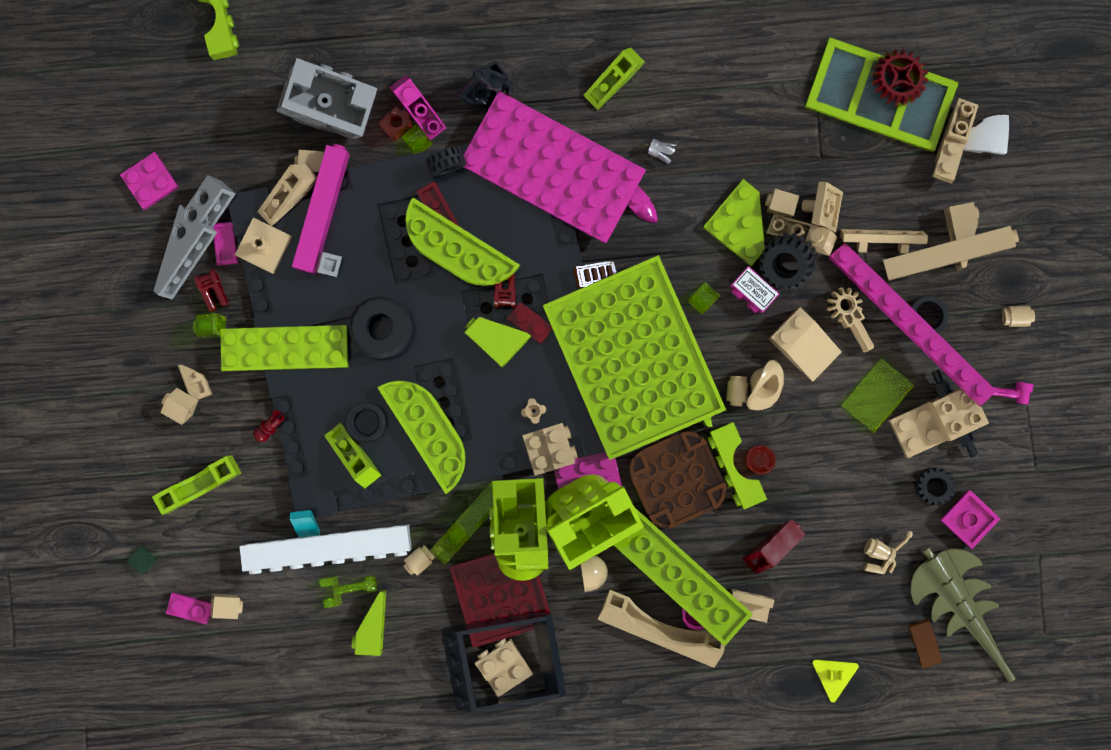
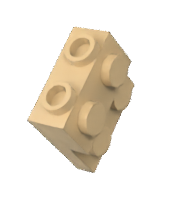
M563 423L522 435L535 476L575 464L574 459L578 458L575 447H570L568 439L572 438L568 426L564 427Z
M511 638L507 641L506 639H501L494 644L496 648L490 652L487 649L477 655L478 659L475 662L483 677L489 682L498 697L533 675V671Z

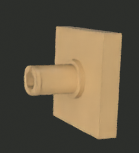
M819 182L816 200L804 199L802 211L813 212L812 223L814 225L830 229L836 233L843 192L827 182Z
M253 218L235 256L274 274L292 236Z

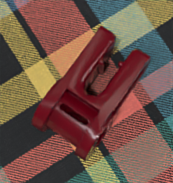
M215 269L210 270V273L203 276L197 275L194 277L197 288L201 292L211 313L217 310L216 302H214L211 294L212 289L215 291L216 298L222 307L229 305L221 280Z
M515 273L507 279L508 288L506 290L502 289V282L495 284L494 308H499V306L516 307Z

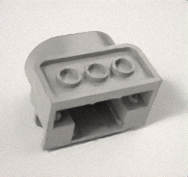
M296 58L294 66L291 68L285 81L276 111L291 117L296 122L322 131L333 132L351 139L362 137L377 88L352 79L353 76L348 73L341 72L338 74L333 72V68L321 64L317 66Z

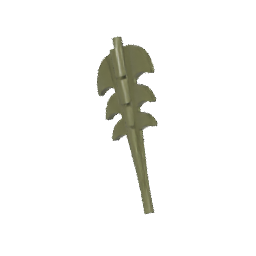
M930 547L925 548L922 552L927 559L916 568L910 581V593L915 605H918L928 594L936 592L938 596L931 606V620L936 622L942 614L952 611L954 614L947 623L946 635L950 637L955 631L965 626L998 665L1007 681H1014L1016 677L1004 661L982 617L987 611L998 608L999 604L986 599L977 601L973 599L978 592L990 589L991 585L978 578L963 579L962 577L967 570L976 566H982L983 563L973 553L964 549L951 548L934 554Z

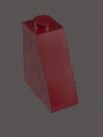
M791 519L782 523L745 555L742 560L755 575L775 567L805 534L800 525Z

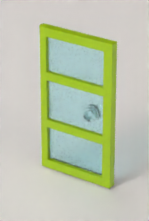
M829 37L805 108L934 152L956 88L958 87V82L928 72L924 76L928 78V82L924 84L926 90L921 92L922 96L920 98H915L913 103L908 101L906 106H903L901 102L898 106H894L893 100L886 104V97L879 99L882 94L881 92L874 93L878 86L871 85V82L875 80V78L871 77V74L875 72L873 67L875 64H879L878 59L880 57L884 58V56ZM899 63L892 64L893 66L896 65L900 68L906 67L905 65ZM885 71V81L889 85L890 79ZM910 71V78L913 80L912 83L914 84V75L912 71ZM903 72L901 76L898 75L897 80L894 83H897L899 80L901 81L902 76L905 74V72ZM901 88L893 89L896 92H907L906 90L903 91Z

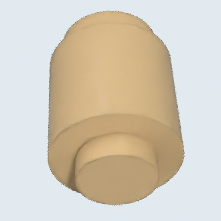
M1009 306L1007 309L1002 310L1003 325H1008V327H1030L1031 322L1035 321V312L1031 310L1030 306Z
M730 376V381H728L726 401H730L731 406H742L743 403H747L749 386L747 377Z
M425 545L422 548L418 547L404 559L406 562L404 567L411 575L415 573L418 576L433 563L432 560L435 556Z

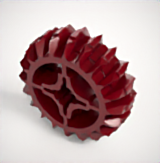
M896 49L893 50L892 55L887 52L884 58L880 57L878 59L879 64L874 65L873 69L875 72L871 74V77L875 78L871 85L878 86L874 93H882L879 99L886 97V104L893 100L894 106H898L900 102L903 106H906L908 101L913 103L915 98L922 96L921 92L926 90L924 84L928 82V78L924 76L928 74V71L922 70L925 63H918L920 56L914 59L912 57L913 52L906 55L905 49H902L899 54ZM899 63L905 65L906 67L900 68L896 65L893 66L892 64ZM885 71L890 79L889 85L885 81ZM910 71H912L914 75V84L912 83L913 80L910 78ZM905 72V74L902 76L901 81L899 80L897 83H894L897 80L898 75L901 76V74ZM901 88L903 91L906 90L907 92H896L893 89Z

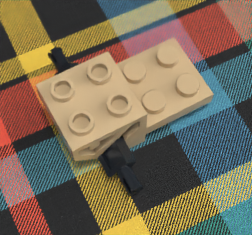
M940 369L931 372L936 381L934 387L939 397L889 420L906 458L956 438L959 439L962 447L966 446L970 458L975 457L979 453L973 443L976 440L972 431L989 424L982 407H979L961 388L953 391L948 380L943 379Z

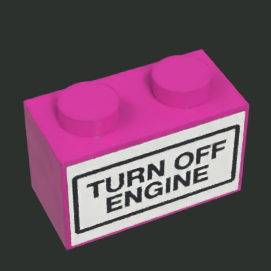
M749 266L730 285V288L733 289L731 293L739 300L743 298L748 303L747 307L755 314L757 312L763 313L780 294Z

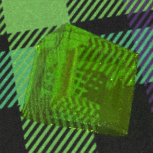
M417 124L401 137L413 153L423 152L432 145L431 140Z
M704 282L688 301L701 314H704L720 295Z

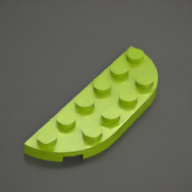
M412 198L406 213V226L411 242L421 254L460 279L475 285H494L511 277L520 267L515 261L415 198Z
M393 381L379 386L380 393L445 494H447L457 485L465 468V449L458 433L433 395L420 385L406 381Z

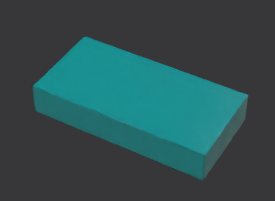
M311 510L290 513V521L299 538L320 536V529Z

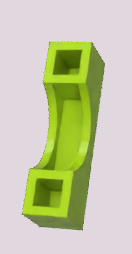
M198 0L199 2L212 5L216 13L214 26L204 35L209 56L213 60L238 55L237 47H239V42L231 29L234 27V22L226 9L229 8L228 0Z
M734 422L708 432L710 435L707 438L711 448H715L718 456H716L717 463L720 468L724 467L727 474L724 476L728 487L732 486L735 492L732 497L736 506L747 509L767 500L759 480L744 478L737 472L734 466V452L742 442Z
M226 456L196 475L152 496L162 515L169 514L242 473L233 456Z

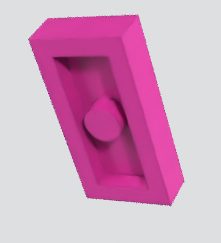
M173 592L170 596L166 614L207 624L210 618L211 602Z

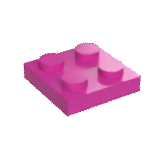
M155 152L120 174L144 210L179 188Z
M967 490L940 518V521L970 549H973L1000 520L971 490Z

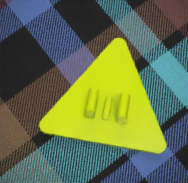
M812 661L831 702L837 700L859 667L857 663Z

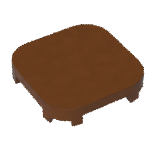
M688 431L678 433L639 451L630 461L629 473L648 517L659 527L675 528L691 519L717 509L725 499L726 483L711 454L708 443L697 433Z

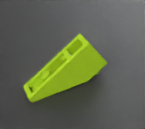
M632 48L623 50L583 96L599 110L633 77L645 61Z
M339 423L324 435L353 479L362 487L367 488L381 476L373 462L355 439L349 435L342 423Z
M386 590L379 592L356 632V636L352 637V649H355V655L380 656L383 653Z

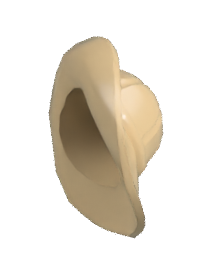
M769 361L763 368L757 369L751 376L750 386L752 393L747 400V407L749 409H767L778 400L784 385V373L777 361Z

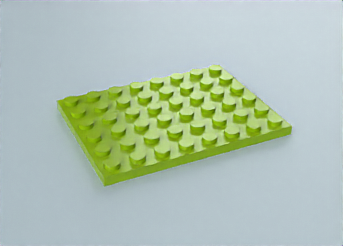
M659 255L543 305L609 460L726 410Z

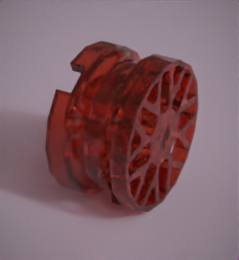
M756 445L747 451L745 464L751 472L760 475L767 474L775 467L776 456L769 447Z

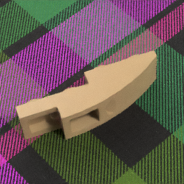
M960 98L957 100L937 152L932 177L951 184L955 180L963 149L969 139L978 109L977 104Z

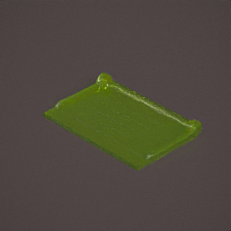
M881 358L841 406L868 427L870 431L875 433L915 385Z

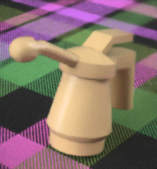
M908 531L906 538L895 548H889L878 539L869 538L865 545L864 553L868 554L871 558L884 561L881 566L867 563L864 571L885 574L890 565L888 571L892 574L896 566V551L908 542L913 533Z

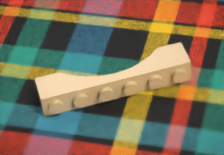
M612 590L609 591L605 598L598 620L713 668H715L724 652L725 646L707 630H686L664 624L644 613L629 597Z

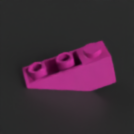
M404 75L389 87L429 140H432L446 129V126L408 76Z

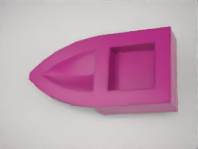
M637 186L627 206L639 218L656 223L657 214L654 205L646 193Z

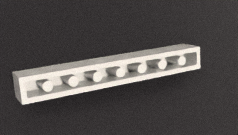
M409 524L245 544L240 546L242 571H249V574L262 573V569L270 568V572L281 571L283 566H290L291 569L303 568V564L311 563V566L315 567L324 565V561H332V564L344 563L345 559L353 558V561L366 560L365 556L372 555L374 559L386 558V554L394 553L395 556L407 555V551L412 549Z

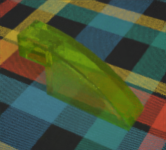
M492 482L430 550L444 565L449 562L489 517V507H493Z

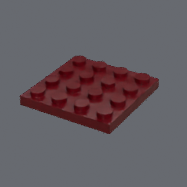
M495 553L450 566L466 624L533 612L551 614L540 575L525 581L511 579L500 570ZM529 623L472 633L469 636L474 648L535 629L534 624Z

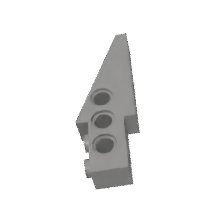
M207 175L187 207L179 206L154 287V292L157 295L169 299L174 298L217 234L213 227L235 196V193L221 180Z

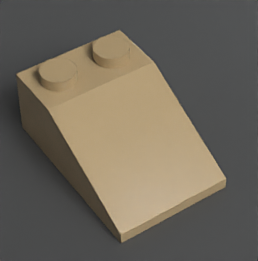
M801 307L796 309L768 338L812 382L841 353L840 349Z

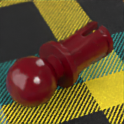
M275 410L267 420L262 421L260 426L254 430L253 435L256 441L265 442L269 439L270 435L275 433V428L284 421V415H281L279 419L277 418L281 414L280 411Z

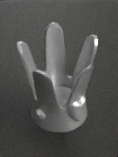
M656 139L652 140L651 145L645 143L646 146L650 147L648 154L658 157L667 164L671 162L662 153L673 154L675 148L670 146H676L677 144L662 143Z

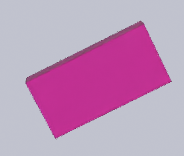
M232 222L215 224L213 228L217 231L214 237L217 265L239 263L238 257L235 256L237 243Z

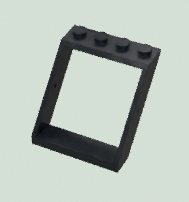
M533 612L441 629L456 709L474 713L561 698L566 695L552 614ZM533 623L545 689L475 701L463 635Z

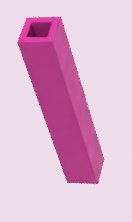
M333 144V147L326 145L292 267L295 269L316 274L315 268L320 251H323L350 156L344 146Z

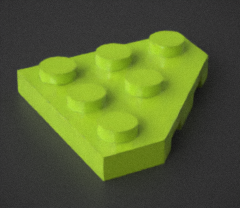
M743 179L703 228L750 267L760 257L765 247L759 191Z

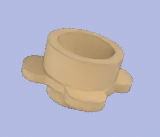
M529 399L528 405L522 409L521 414L536 424L540 421V416L546 412V407L536 403L535 399Z

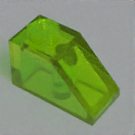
M217 313L196 315V320L193 322V331L197 337L201 338L221 337L220 329H226V316Z

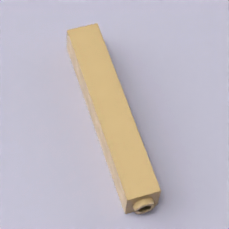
M1011 226L883 261L888 280L891 281L1015 248V243L1019 242L1016 229L1012 230Z

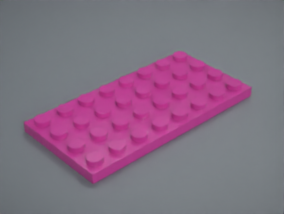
M502 92L497 93L464 154L466 161L465 169L605 244L608 242L646 171L644 168Z

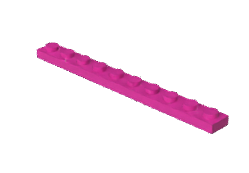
M846 243L829 257L979 407L996 392L960 354Z

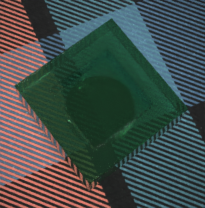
M142 545L130 557L127 563L143 576L158 558Z

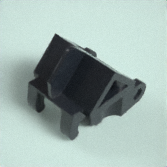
M495 60L481 69L476 68L473 71V76L463 88L461 87L457 90L456 94L459 99L471 105L477 103L482 106H488L491 100L494 101L497 93H503L506 90V95L510 96L514 89L512 81L508 80L509 76Z

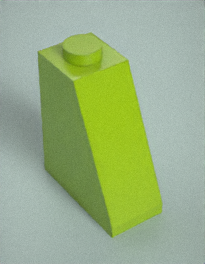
M478 317L477 320L471 319L465 326L467 328L465 333L502 368L531 338L526 332Z

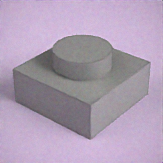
M320 251L315 272L337 277L342 257Z

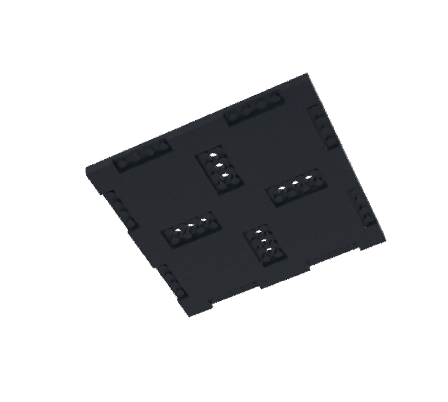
M470 143L453 147H460L464 155ZM447 148L431 152L428 150L356 166L345 171L322 251L342 257L337 277L318 272L312 274L292 267L315 184L304 198L272 226L292 236L275 273L272 274L242 259L254 313L253 321L255 328L347 325L348 335L350 336V317L354 310L366 299L376 296H386L399 301L406 307L413 322V335L410 343L403 352L392 358L374 359L361 353L351 340L348 345L349 368L264 370L274 409L281 412L277 418L279 419L281 415H284V421L278 425L290 478L288 481L295 512L311 510L315 518L442 489L378 389L379 386L393 381H406L420 385L429 391L437 402L441 397L449 399L450 404L448 408L442 410L447 417H451L454 420L453 427L462 440L466 455L464 472L457 485L531 469L532 465L522 435L563 423L564 427L568 426L572 437L568 439L570 447H575L578 458L606 452L553 329L542 344L531 337L502 368L465 333L467 330L465 326L471 319L477 320L478 317L523 331L508 320V317L515 308L508 310L503 309L501 306L494 308L495 284L482 286L468 283L421 254L414 245L410 247L403 246L402 241L404 237L409 235L407 226L400 227L398 219L406 216L412 198L422 203L416 191L435 181L462 229L520 265L515 272L516 307L521 302V297L524 294H530L533 297V301L525 306L549 324L550 321L543 305L582 289L577 287L573 269L574 267L583 266L573 226L464 167L448 175L431 177L426 164V158ZM263 187L236 193L229 203V211L238 245H240L253 218L268 224L258 213V210L274 187ZM411 256L418 258V264L415 267L407 265V259ZM507 279L502 281V289L504 290L508 288ZM490 303L492 305V312L483 314L481 312V305ZM378 316L370 324V333L375 340H384L392 333L393 322L388 316ZM437 377H443L445 380V385L441 389L434 386V379ZM529 399H535L536 403L546 407V412L540 416V421L536 424L521 414L522 409L528 405ZM364 402L376 404L385 413L387 421L384 433L375 441H356L381 474L367 488L362 487L353 479L324 436L339 423H342L346 428L345 419L348 411L356 404ZM362 410L354 418V427L360 434H371L378 427V418L374 412Z

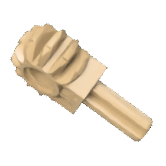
M839 288L838 293L835 291L831 293L834 299H827V302L832 304V306L827 308V311L833 310L831 318H835L838 315V322H841L844 328L850 327L863 352H867L874 348V344L861 323V320L865 319L861 312L862 308L857 306V304L863 301L862 299H855L859 295L858 292L851 295V288H847L846 291L843 288ZM842 300H846L849 303L847 311L840 307Z

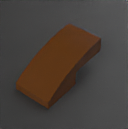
M927 619L909 625L912 643L916 648L919 664L922 669L942 663L930 621Z

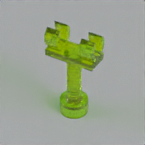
M375 575L365 576L363 582L339 586L337 576L319 580L320 588L332 585L334 598L323 600L324 608L340 606L342 604L341 593L364 589L368 593L377 591Z

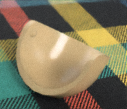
M594 556L581 563L585 592L600 588L608 576L605 562L601 558Z

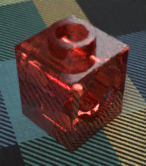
M397 106L378 123L394 142L413 126L410 121L412 117L404 108L400 110ZM401 119L402 124L399 127H393V120Z

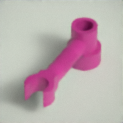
M1016 382L1015 390L993 387L996 390L993 395L1016 398L1015 403L1028 404L1030 392L1033 391L1034 384Z

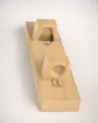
M840 230V238L843 242H857L856 250L865 253L867 252L868 242L898 243V251L908 254L909 244H927L928 235L924 231Z

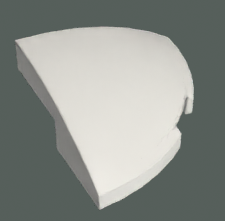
M1009 115L991 116L983 119L976 127H972L963 151L1005 155L1008 147Z

